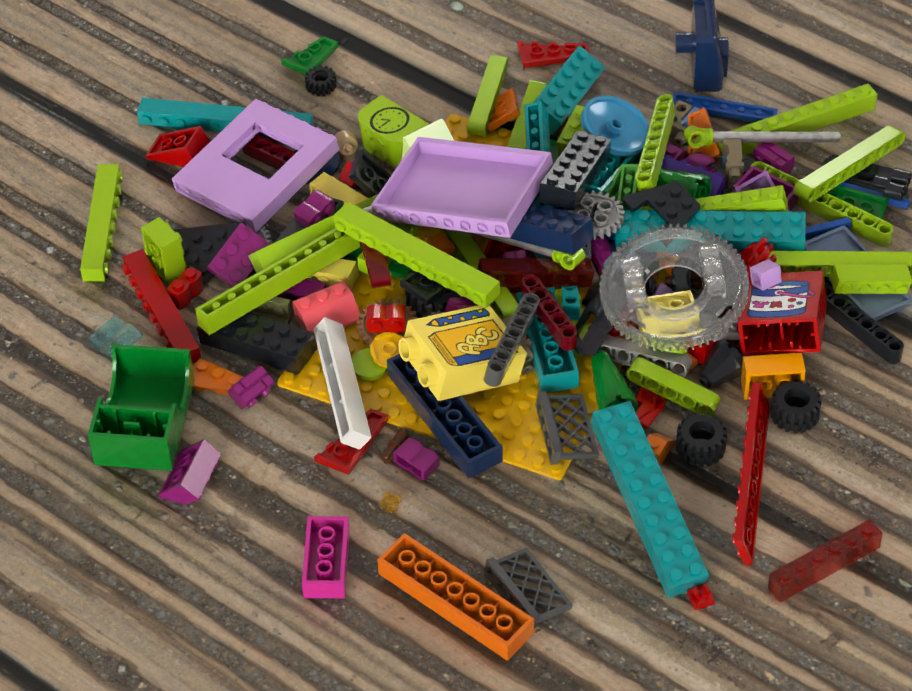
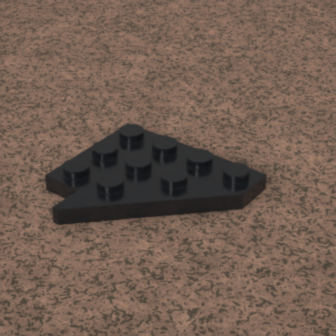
M241 222L173 230L182 237L183 241L181 243L185 252L183 256L187 268L193 267L202 272L203 283L207 284L215 277L206 268Z

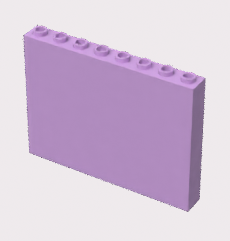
M417 137L371 204L374 216L384 221L510 238L538 194L541 181L553 166L551 152Z

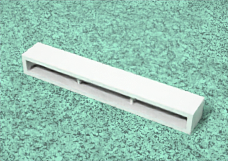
M324 317L313 330L340 441L343 444L360 450L372 437L343 324Z

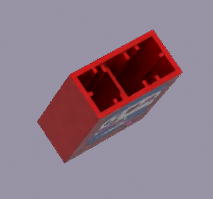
M823 271L781 273L782 282L764 291L752 285L751 279L746 277L738 317L742 355L821 352L827 308Z

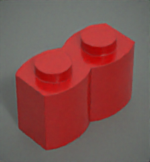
M189 267L181 273L180 278L169 284L167 291L177 309H184L190 304L192 298L202 293L204 289L202 272Z
M372 304L367 306V331L371 333H382L385 331L399 333L405 331V305L390 304L385 306L382 304Z

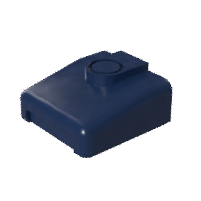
M693 0L691 32H676V53H691L693 89H695V92L721 91L723 88V77H727L729 41L728 37H721L714 0Z

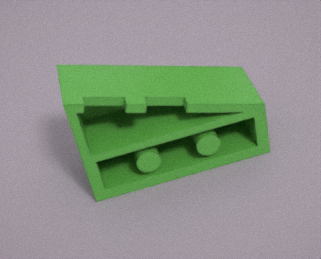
M621 164L612 179V184L605 190V194L609 193V198L615 196V201L620 200V205H623V209L629 210L621 202V197L638 192L635 177L639 164Z

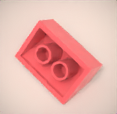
M344 281L293 301L294 317L304 330L314 332L313 329L324 317L343 324L344 328L357 323V320H359L360 312L356 301Z

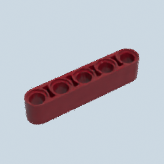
M257 134L242 148L245 155L277 170L296 153Z
M360 241L372 289L390 286L391 277L385 255Z
M524 276L522 279V295L533 293L539 297L540 302L536 312L538 318L563 350L570 351L575 349L577 346L576 327L537 276Z

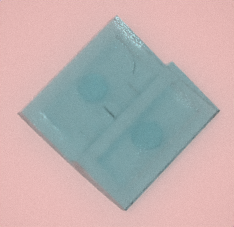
M114 315L88 338V342L101 352L112 357L111 349L113 344L134 345L143 337V334L130 323L126 325Z

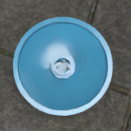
M598 96L591 99L581 113V125L584 132L612 139L610 154L633 156L643 150L649 124L644 115L629 102L613 96Z

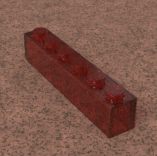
M479 258L477 269L500 281V287H522V279L526 275L537 276L545 287H591L595 272L589 258H585L573 270L564 269L560 263L554 262L552 258Z
M869 519L769 574L768 589L781 603L879 549L883 533Z

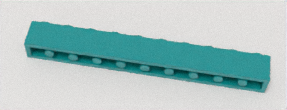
M142 97L137 110V116L141 125L182 129L201 126L203 131L221 132L246 107ZM283 111L314 126L313 114ZM261 132L257 133L259 136L270 137Z
M542 101L524 105L526 149L551 152L549 115ZM539 190L533 202L539 205L551 206L552 208H554V206L539 202ZM534 252L539 261L552 258L550 256Z

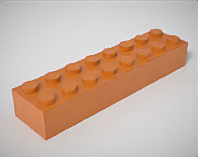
M405 533L377 559L379 575L507 661L534 634V618Z

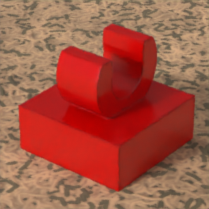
M707 584L687 589V596L694 610L714 605L715 599Z

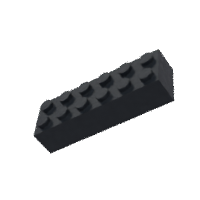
M577 131L541 181L539 202L575 211L609 160L612 139L591 135L584 131Z
M250 312L211 335L207 334L199 326L196 327L201 344L298 375L317 349L314 332Z

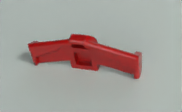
M640 387L635 397L638 403L637 406L640 407L636 411V415L644 430L649 428L658 414L664 410L666 400L664 397Z

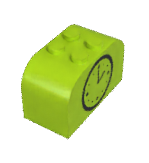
M380 95L363 107L357 116L363 147L370 154L375 155L381 161L397 168L402 160L403 137L429 125V123L383 95Z

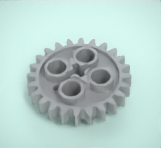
M592 190L591 194L587 192L575 211L564 209L571 213L583 214L592 219L594 216V240H596L597 236L603 239L605 234L610 237L611 232L616 234L617 229H621V224H624L625 211H623V205H620V200L615 201V196L609 198V193L602 195V191L598 194H595L594 190Z

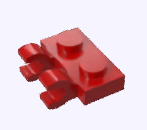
M766 237L760 239L757 244L753 242L740 252L744 273L749 279H751L750 267L767 259L774 263L777 260L775 254L767 257L774 247L772 243L764 246L768 243Z

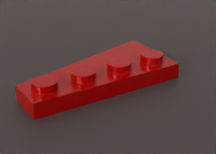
M517 41L523 68L565 63L579 45L590 54L587 43H565L564 45H559L556 42H549L548 45L539 44L536 41H532L531 44H523V41Z
M370 409L365 414L372 438L360 450L341 443L339 438L334 443L328 444L325 451L314 456L315 462L349 475L388 422V415Z

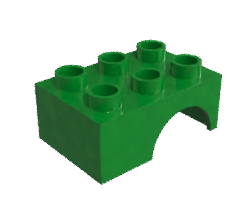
M113 344L111 349L112 380L110 392L105 404L102 398L97 399L88 431V440L94 465L173 471L195 382L190 349Z

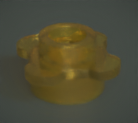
M385 492L382 501L378 505L384 511L392 513L398 509V503L402 501V498L399 495L395 496Z

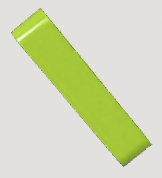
M641 357L634 359L626 373L627 378L631 382L695 413H700V415H704V413H707L708 416L714 415L721 401L716 393Z

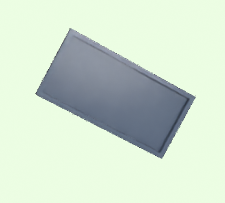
M845 225L805 241V251H868ZM908 293L842 294L876 321L912 305V297Z

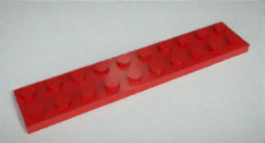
M760 382L752 383V391H749L750 406L747 407L748 421L745 422L747 434L743 438L745 451L741 455L743 468H740L741 484H738L739 500L736 501L735 533L732 534V542L737 547L738 557L742 558L743 563L746 565H753L770 413V406Z

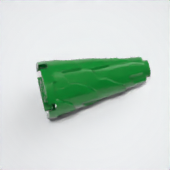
M661 169L656 187L678 181L694 199L710 197L712 182L708 181L707 179L711 178L704 174Z
M598 351L597 354L592 356L593 382L598 409L601 410L631 401L636 412L638 410L637 400L630 387L628 388L622 373H619L617 366L612 362L607 352Z

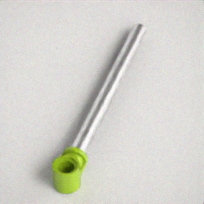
M694 125L687 127L683 133L684 139L692 148L712 146L713 142H723V139H741V142L839 143L841 139L840 132L713 131L712 128H698ZM698 134L695 139L691 140L693 135Z
M473 233L550 256L554 262L560 263L566 270H573L585 259V252L582 248L574 255L506 237Z

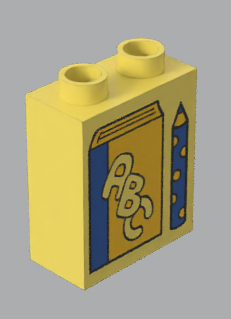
M478 305L408 320L404 338L399 341V353L404 361H409L415 368L420 384L423 387H428L438 401L496 387L487 385L483 379L488 362L507 327L490 305L487 308ZM521 345L501 384L497 387L519 382L527 352Z

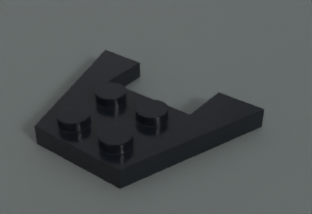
M678 181L621 197V202L631 212L648 204L666 222V226L655 232L656 238L666 249L700 210V204Z

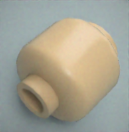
M342 130L335 135L340 155L350 156L356 152L358 142L354 133L349 130Z

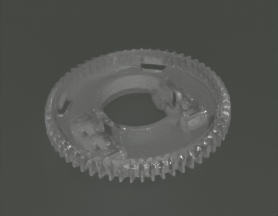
M677 223L676 228H673L672 224H669V228H665L664 224H662L661 229L654 226V231L647 228V233H644L641 230V236L633 234V240L628 237V244L622 242V248L616 247L617 253L612 252V257H608V263L604 264L605 269H602L601 281L599 282L600 300L604 313L611 325L615 326V330H620L621 336L625 335L627 340L632 338V343L638 341L639 346L645 344L646 349L653 346L654 351L656 348H661V352L664 349H668L669 352H671V349H676L679 352L680 348H684L686 352L687 347H691L694 350V346L698 345L701 348L704 342L709 345L710 339L715 342L716 336L722 338V332L728 333V328H733V323H737L738 317H741L747 305L749 278L748 272H746L747 267L744 266V260H741V254H737V249H733L732 244H727V239L722 241L721 235L716 237L715 232L709 234V229L702 232L701 226L695 230L694 225L690 229L687 228V224L680 228L679 223ZM666 267H685L696 272L702 278L704 288L702 293L693 302L684 306H661L651 301L646 295V281L652 274ZM732 305L733 310L729 309L728 312L720 320L718 316L725 310L727 306ZM633 321L643 327L644 331L642 332L632 325L627 326L626 322Z

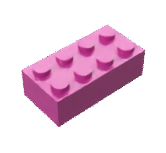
M307 516L302 575L304 598H345L350 538L348 516Z

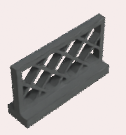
M538 391L535 406L550 465L558 464L559 460L598 458L599 452L583 394L547 395L546 391ZM571 401H579L580 406L576 408L569 403ZM550 402H557L561 406L557 409ZM567 408L573 413L568 416L562 410ZM577 414L578 416L582 417L584 421L580 423L577 420L573 419V417ZM557 415L565 419L562 424L555 420ZM571 423L577 428L572 431L566 425ZM580 429L588 434L586 438L577 434ZM561 430L569 435L566 439L559 435ZM572 438H575L581 443L578 446H576L573 443H571L570 440ZM566 445L574 451L572 453H564L562 448ZM586 445L592 449V452H586L581 448Z
M527 548L498 560L494 557L486 560L484 570L486 577L505 600L534 618V629L537 627V623L572 609L573 604ZM525 556L529 564L518 562L517 559ZM501 565L513 566L512 571L503 569ZM515 567L526 569V575L514 572ZM529 571L538 572L541 577L529 576ZM512 577L524 580L523 585L515 584L512 581ZM526 582L539 584L538 588L525 586ZM540 586L550 587L552 593L540 590ZM523 593L535 594V600L526 598ZM538 596L550 598L549 604L537 601ZM552 599L561 601L564 605H552ZM535 606L547 609V612L539 615L535 610Z

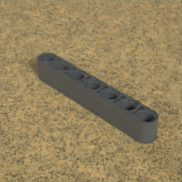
M533 293L523 295L488 362L483 379L487 385L497 387L501 384L535 318L540 302L537 295Z

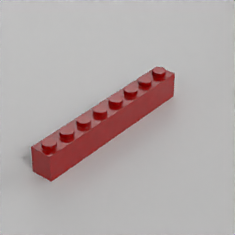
M141 249L122 256L124 263L121 265L124 275L129 276V283L131 287H135L137 298L142 299V306L145 312H149L151 323L156 324V331L159 337L162 336L164 338L165 348L190 349L192 364L197 362L201 358L200 348L144 250Z

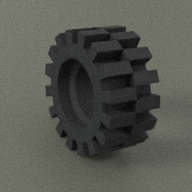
M319 65V68L316 66L313 69L310 68L309 72H306L305 75L306 90L309 93L311 92V95L316 93V96L319 97L320 94L325 96V93L330 95L331 91L334 92L337 87L335 71L331 67L328 69V66L322 68V65Z

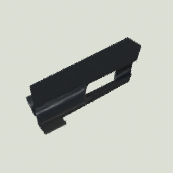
M831 155L830 157L824 160L825 164L832 161L839 155ZM871 164L855 174L856 176L866 178L867 181L849 178L844 181L845 183L881 192L883 197L902 201L904 198L907 199L912 172Z
M605 279L603 284L590 287L582 300V306L584 305L586 308L575 326L577 329V346L574 350L578 355L581 353L584 357L597 354L631 298L632 292L618 287L610 279ZM592 313L595 315V320L583 340H581L578 334Z

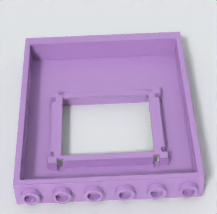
M255 99L172 178L176 192L234 222L243 221L248 228L257 232L339 151L338 142L333 134H328L318 127L309 125L306 121H301L293 115L281 111L279 108H274L266 102ZM258 132L298 150L270 179L230 160Z

